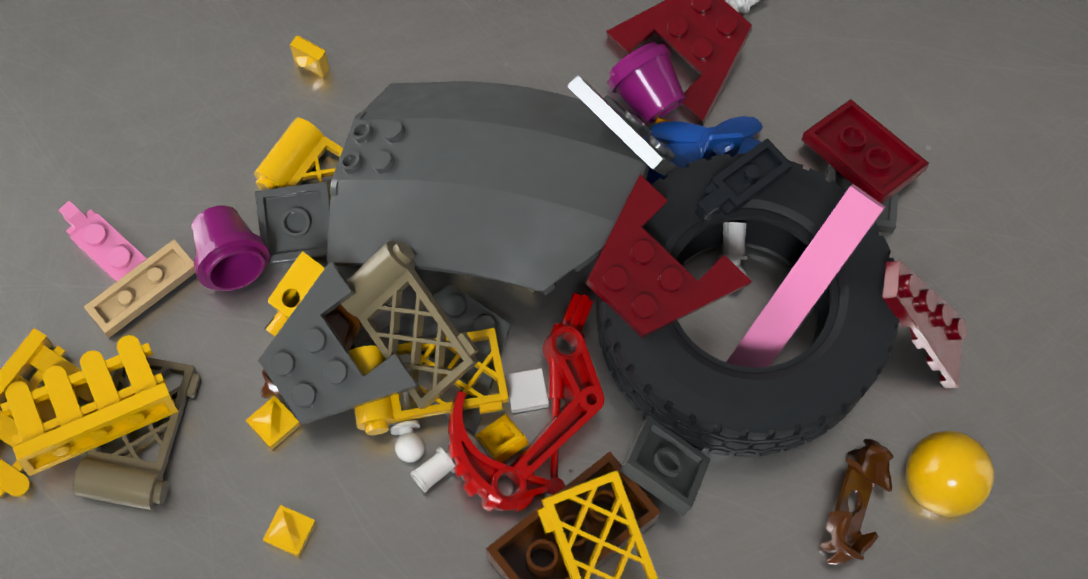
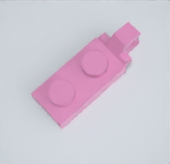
M68 201L58 210L71 225L66 230L68 235L71 236V240L115 282L147 259L103 217L91 209L83 214L73 203Z

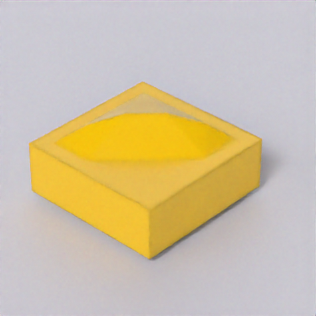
M296 35L290 43L294 62L323 78L330 69L326 51Z
M273 396L245 420L271 450L275 449L301 426L300 422L276 396Z
M504 414L475 435L478 443L493 460L501 463L529 445L526 436L507 414Z
M280 505L263 538V542L300 558L317 522L312 518Z

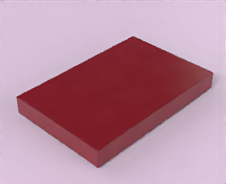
M852 99L806 130L801 139L852 184L881 204L924 173L929 165L928 161Z

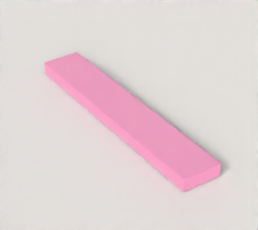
M854 184L851 185L726 362L743 367L771 366L885 209V206Z

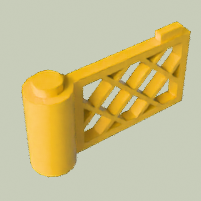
M297 117L255 170L254 175L257 178L255 183L261 190L297 186L303 181L313 179L323 182L322 178L333 176L336 168L320 170L318 160L326 149L340 158L343 147L325 137L309 121ZM315 166L316 171L310 172L312 168Z
M495 328L467 332L473 342L488 340L491 352L483 364L478 362L474 365L478 371L468 385L461 380L454 383V385L466 393V396L470 394L474 397L464 399L463 410L479 408L480 414L503 410L502 403L509 402ZM412 342L398 344V355H411ZM422 343L421 351H427L424 355H421L420 364L435 365L428 358L436 349V345ZM374 345L349 350V353L364 375H367L386 361L379 348ZM445 346V348L456 354L447 367L448 369H454L461 356L455 348ZM491 361H493L494 371L488 368ZM485 373L497 381L499 393L483 396L472 387L480 376ZM420 386V388L426 395L429 391ZM402 392L354 408L356 425L359 430H365L366 435H379L388 432V426L395 422L450 413L452 402L446 403L437 398L434 401L436 405L428 406L425 409L418 407L401 411L399 398L403 394Z
M612 471L541 499L544 508L537 510L545 533L553 531L571 579H581L577 566L585 569L582 579H589L591 573L604 579H620L628 558L641 563L647 579H658L618 471ZM611 482L616 495L610 512L591 503L597 487ZM588 491L585 500L576 496ZM570 499L582 505L574 526L560 521L554 504ZM619 507L622 511L624 518L616 515ZM588 508L607 516L599 538L579 530ZM614 520L628 527L630 537L624 550L605 542ZM563 528L571 531L568 540L565 536ZM577 534L597 543L588 565L575 560L571 552ZM603 546L622 555L613 577L594 569ZM633 546H635L638 556L631 553Z

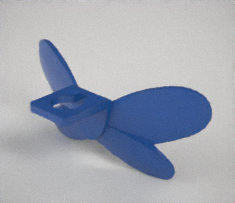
M748 116L731 118L710 128L686 122L666 121L654 124L650 128V135L667 143L666 145L676 155L672 161L678 167L686 168L688 163L703 158L710 159L712 156L725 154L735 157L736 153L746 154L761 143V141L753 137L762 130L763 125L758 119ZM649 166L646 180L650 184H653L659 178L664 180V175L656 172Z

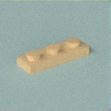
M173 239L83 307L107 337L110 338L195 273L194 261Z

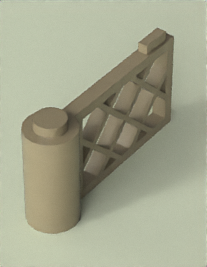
M390 240L347 280L355 294L341 305L350 314L358 317L386 360L394 354L398 355V339L412 341L411 363H403L407 368H410V373L418 383L419 370L434 372L433 387L426 395L420 387L408 391L418 407L425 409L479 362L475 357L479 350L466 332L458 333L415 272V262L413 260L415 255L411 248L404 242ZM408 285H411L417 294L415 309L401 307L402 293ZM382 310L391 311L390 333L382 332L373 319ZM401 312L415 314L413 336L399 334ZM424 316H431L437 322V339L422 337ZM422 343L436 345L434 366L420 364ZM445 346L455 348L463 359V362L455 369L444 368Z
M146 357L151 369L158 370L153 373L154 376L160 373L163 377L170 373L183 375L181 385L170 391L172 398H176L175 405L178 412L172 414L169 421L155 429L152 424L147 425L150 432L131 443L125 435L122 436L126 446L113 454L100 452L101 446L87 451L86 457L80 461L75 472L73 481V493L75 496L152 511L156 508L157 504L164 503L168 491V482L163 480V474L187 398H195L201 379L199 374H195V366ZM124 367L115 370L112 378L117 391H120L122 385L124 388L129 387L124 380L126 375ZM165 433L162 441L159 436ZM156 439L160 446L156 462L140 460L134 450ZM129 453H131L134 458H129V457H124V456H126V455H128Z

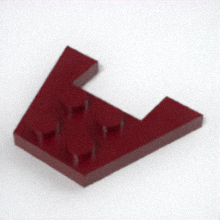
M664 0L607 30L606 33L628 55L642 47L656 34L701 76L684 92L686 100L682 105L704 125L752 31V24L725 0Z
M639 175L586 284L643 338L749 286L752 281L725 255L697 281L642 228L666 205L668 200L642 175Z

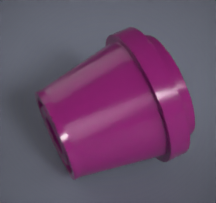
M655 42L638 48L619 61L610 70V78L607 81V85L612 93H618L646 124L655 122L657 118H663L686 100V96L670 61L671 52L665 44L657 45Z
M225 205L214 206L202 211L193 220L191 231L193 233L196 253L194 270L199 282L206 288L220 291H232L243 288L254 282L267 267L270 255L264 240L251 231L238 211L233 207Z

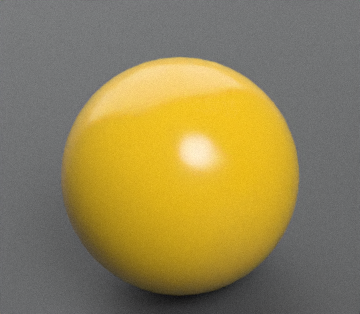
M939 431L924 437L914 446L906 462L905 476L910 493L923 508L936 515L957 517L971 513L986 501L994 483V467L987 450L973 437L958 431Z

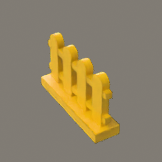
M33 328L0 369V404L7 402L5 391L13 382L22 381L33 391L44 382V372L52 366L63 367L68 376L81 371V369L63 358L67 352L57 345L52 351L50 347L53 344L49 338L36 328ZM36 368L38 371L30 381H27V376ZM88 383L73 388L78 400L82 399L87 403L94 402ZM50 398L36 404L43 421L47 422L57 417ZM0 406V440L13 448L15 445L12 436L19 434L13 415L5 416ZM0 459L1 499L6 493L16 498L24 497L31 490V481L22 473L24 469L18 461L11 466Z
M127 335L117 342L116 347L119 353L117 356L105 360L100 352L91 350L82 355L80 359L82 370L68 376L63 367L52 366L44 372L43 381L45 386L31 391L28 385L22 381L13 382L7 387L5 391L7 402L0 404L5 416L13 415L19 434L12 436L15 445L13 450L17 461L29 476L178 412L162 374L154 376L146 357L153 355L149 343L141 345L137 337ZM124 367L131 386L117 391L110 372ZM88 383L94 402L80 407L73 388ZM50 398L57 417L43 423L36 404Z

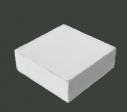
M542 368L505 374L512 414L549 407Z

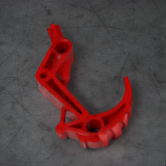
M573 293L561 323L554 324L550 335L543 342V355L549 365V399L552 400V419L510 466L487 457L475 447L468 437L463 423L462 411L466 393L459 390L455 394L448 422L450 458L454 459L456 463L453 469L456 477L462 476L466 481L463 485L465 492L470 497L475 494L482 498V508L489 512L494 509L497 511L513 510V513H517L525 509L532 502L535 495L544 494L546 497H549L564 488L565 483L562 479L558 478L559 448L604 405V394L584 340L585 336L581 333L594 302L589 300V297L584 294ZM557 338H563L569 343V355L562 354L557 349ZM565 397V404L560 409V400H563ZM551 456L550 479L536 476L534 471ZM501 475L508 476L513 482V492L509 496L502 494L498 489L497 483Z

